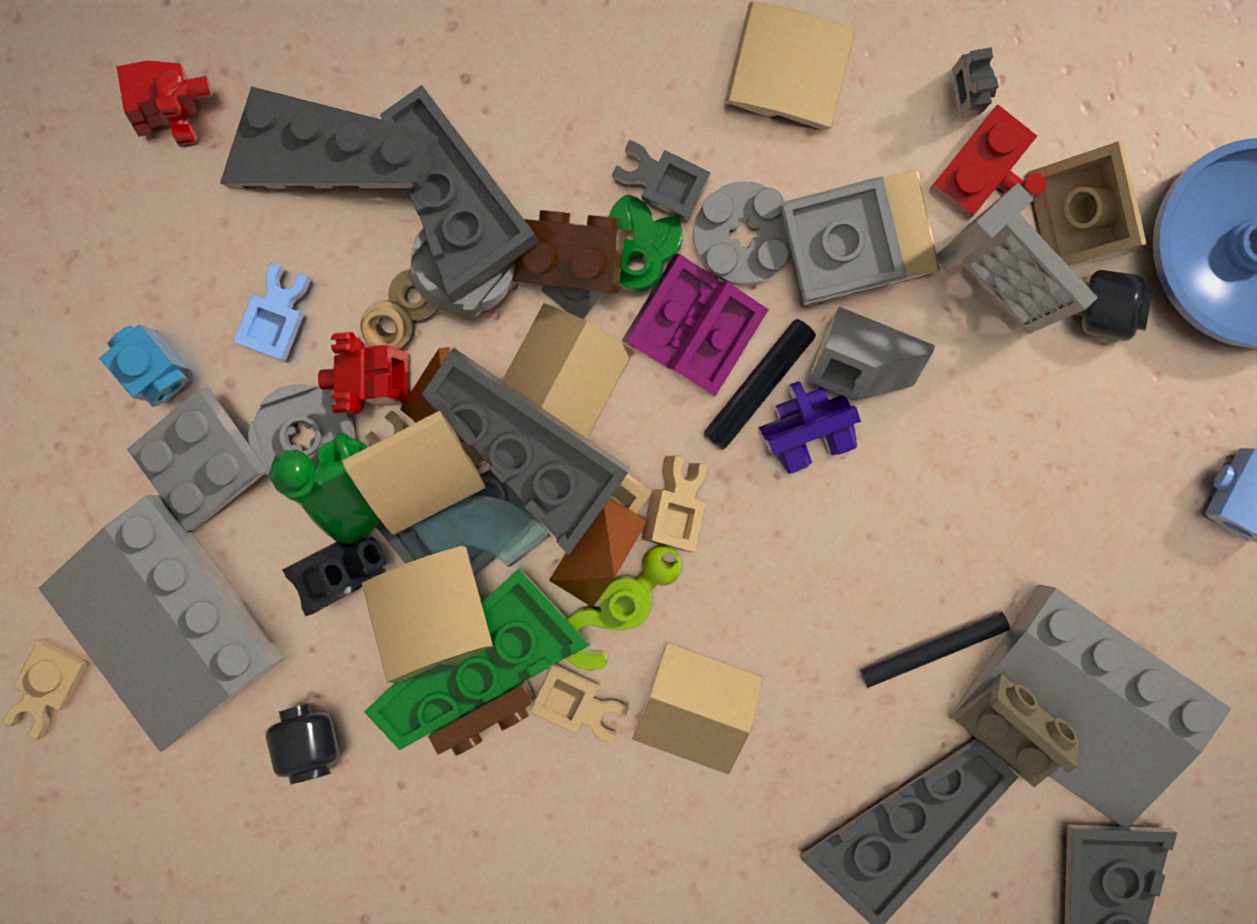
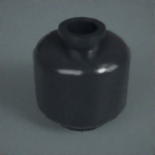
M1097 270L1094 272L1089 280L1088 287L1098 299L1086 310L1074 314L1082 316L1083 331L1091 336L1124 341L1132 339L1136 335L1137 330L1146 331L1153 290L1145 289L1144 279L1135 274Z
M309 704L279 711L281 722L271 725L265 735L274 773L278 777H289L290 785L331 774L330 766L335 764L340 757L331 717L323 712L311 713Z

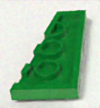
M518 568L481 603L493 647L453 665H437L405 681L395 682L364 713L398 750H401L481 704L496 698L521 682L547 670L552 665L572 654L574 655L590 646V643L524 571Z

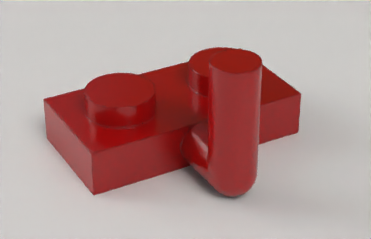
M997 104L930 188L969 219L977 213L997 186L1006 193L1019 183L1034 199L1045 190L1047 186L1045 177L1039 173H1033L1023 180L1011 169L1037 138V135Z

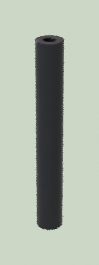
M1001 611L861 668L859 672L868 689L1010 630V626L1006 616Z

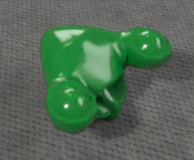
M340 433L331 442H327L320 447L315 465L310 458L298 450H285L274 456L270 466L269 477L275 490L298 503L310 519L336 542L352 545L363 540L381 522L354 484L342 460L368 448L363 442L350 438L346 433Z

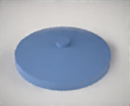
M1257 138L1234 141L1207 153L1184 170L1166 193L1160 205L1153 232V255L1157 275L1164 292L1175 309L1185 320L1204 334L1230 345L1247 348H1257Z

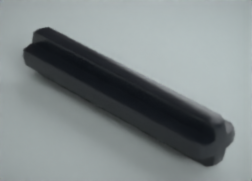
M799 319L794 320L706 428L704 436L708 441L722 450L728 447L815 339L816 333L809 325Z

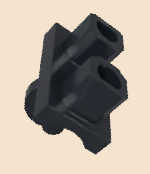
M374 537L364 538L352 545L334 542L282 569V571L296 588L305 616H309L363 587V582L382 574L380 567L386 565V558L377 540Z

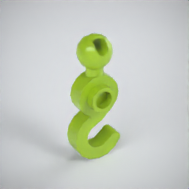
M659 545L652 547L643 556L642 572L637 577L631 575L615 577L602 594L600 607L593 606L592 608L588 606L579 608L570 614L567 619L577 630L588 625L608 630H627L638 627L645 622L650 614L652 606L651 591L657 585H670L680 576L683 566L681 557L676 550L669 546ZM666 552H671L676 556V560L667 562L664 560L663 555ZM583 649L566 659L579 669L593 671L603 669L606 666L608 654L605 651Z

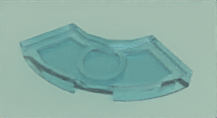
M470 495L412 525L432 554L458 546L466 547V549L478 548L493 553L508 567L513 566L551 536L535 518L521 508L502 499L483 495Z

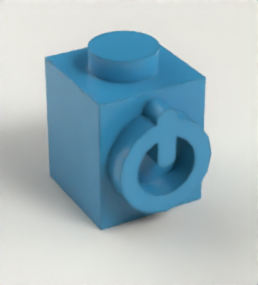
M140 324L135 328L128 326L116 333L108 342L110 349L99 358L132 398L147 401L152 407L164 403L175 395L186 384L188 379L184 374L190 370L157 330Z

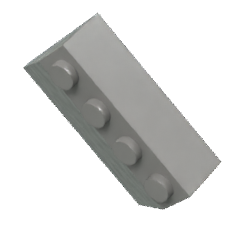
M146 495L103 527L38 588L160 752L164 751L286 659L193 533L184 530L159 495Z
M1039 585L954 711L958 713L962 706L1001 673L1013 684L1025 686L1035 696L1038 705L1054 719L1060 718L1067 722L1075 731L1078 740H1080L1078 767L1068 773L1060 766L1049 777L1120 826L1129 827L1202 753L1232 708L1059 589Z

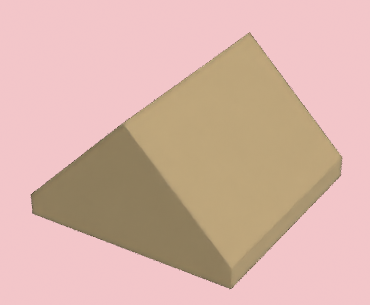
M1117 141L1027 172L1028 176L1033 173H1039L1046 179L1047 186L1045 190L1033 200L1041 237L1069 267L1125 256L1146 245L1124 141Z
M543 303L502 381L588 438L634 350L587 320Z
M666 642L632 740L729 774L750 734L764 677Z

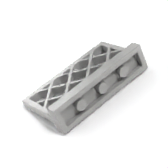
M1017 183L937 253L938 262L947 271L962 261L1029 333H1033L1086 310L1098 297L1020 215V212L1034 199Z

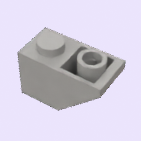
M838 306L821 341L808 381L855 401L915 385L934 352L935 345Z

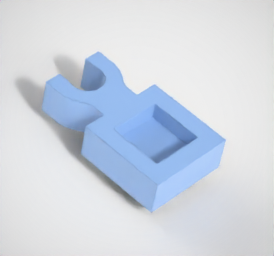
M271 262L266 273V296L262 298L254 294L251 295L233 342L286 362L304 314L292 308L294 303L306 293L311 279L306 275L298 273L294 285L289 289H282L279 281L284 268Z

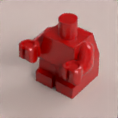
M150 60L116 66L123 110L129 122L132 123V127L138 137L153 134L152 128L166 124L167 126L171 125L172 136L177 145L184 146L196 142L193 126L188 121L191 116L196 115L194 99L212 96V89L207 75L188 79L180 63Z
M353 332L332 334L331 340H335L336 344L331 345V350L338 355L334 356V369H322L319 371L318 384L322 390L334 389V393L331 395V400H336V404L331 405L334 413L360 414L364 410L365 403L374 405L409 404L407 352L389 345L365 348L364 343Z

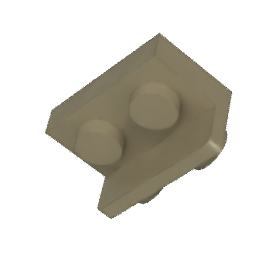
M1002 673L958 710L956 721L1033 787H1036L1060 766L1068 773L1078 767L1080 740H1078L1073 728L1063 719H1054L1038 705L1035 696L1025 686L1013 684Z

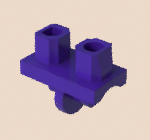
M796 381L789 384L792 399L775 406L779 419L758 427L763 442L773 456H777L786 472L791 474L812 464L806 443L823 437L827 450L831 455H840L856 449L857 439L854 424L861 422L857 407L855 405L851 406L845 396L840 395L829 400L823 387L806 394L801 382Z

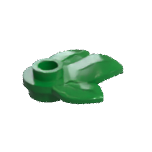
M624 195L613 205L608 216L619 218L618 228L634 230L633 240H624L619 285L628 291L643 292L652 288L659 281L663 273V263L678 253L683 240L682 228L679 218L676 216L664 217L654 221L652 213L645 202L635 196ZM642 259L646 262L645 266L640 270L628 268V264L633 260Z

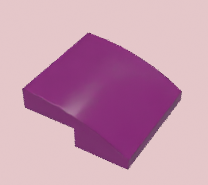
M675 254L622 341L701 390L716 396L769 309L729 282L720 281L683 255Z

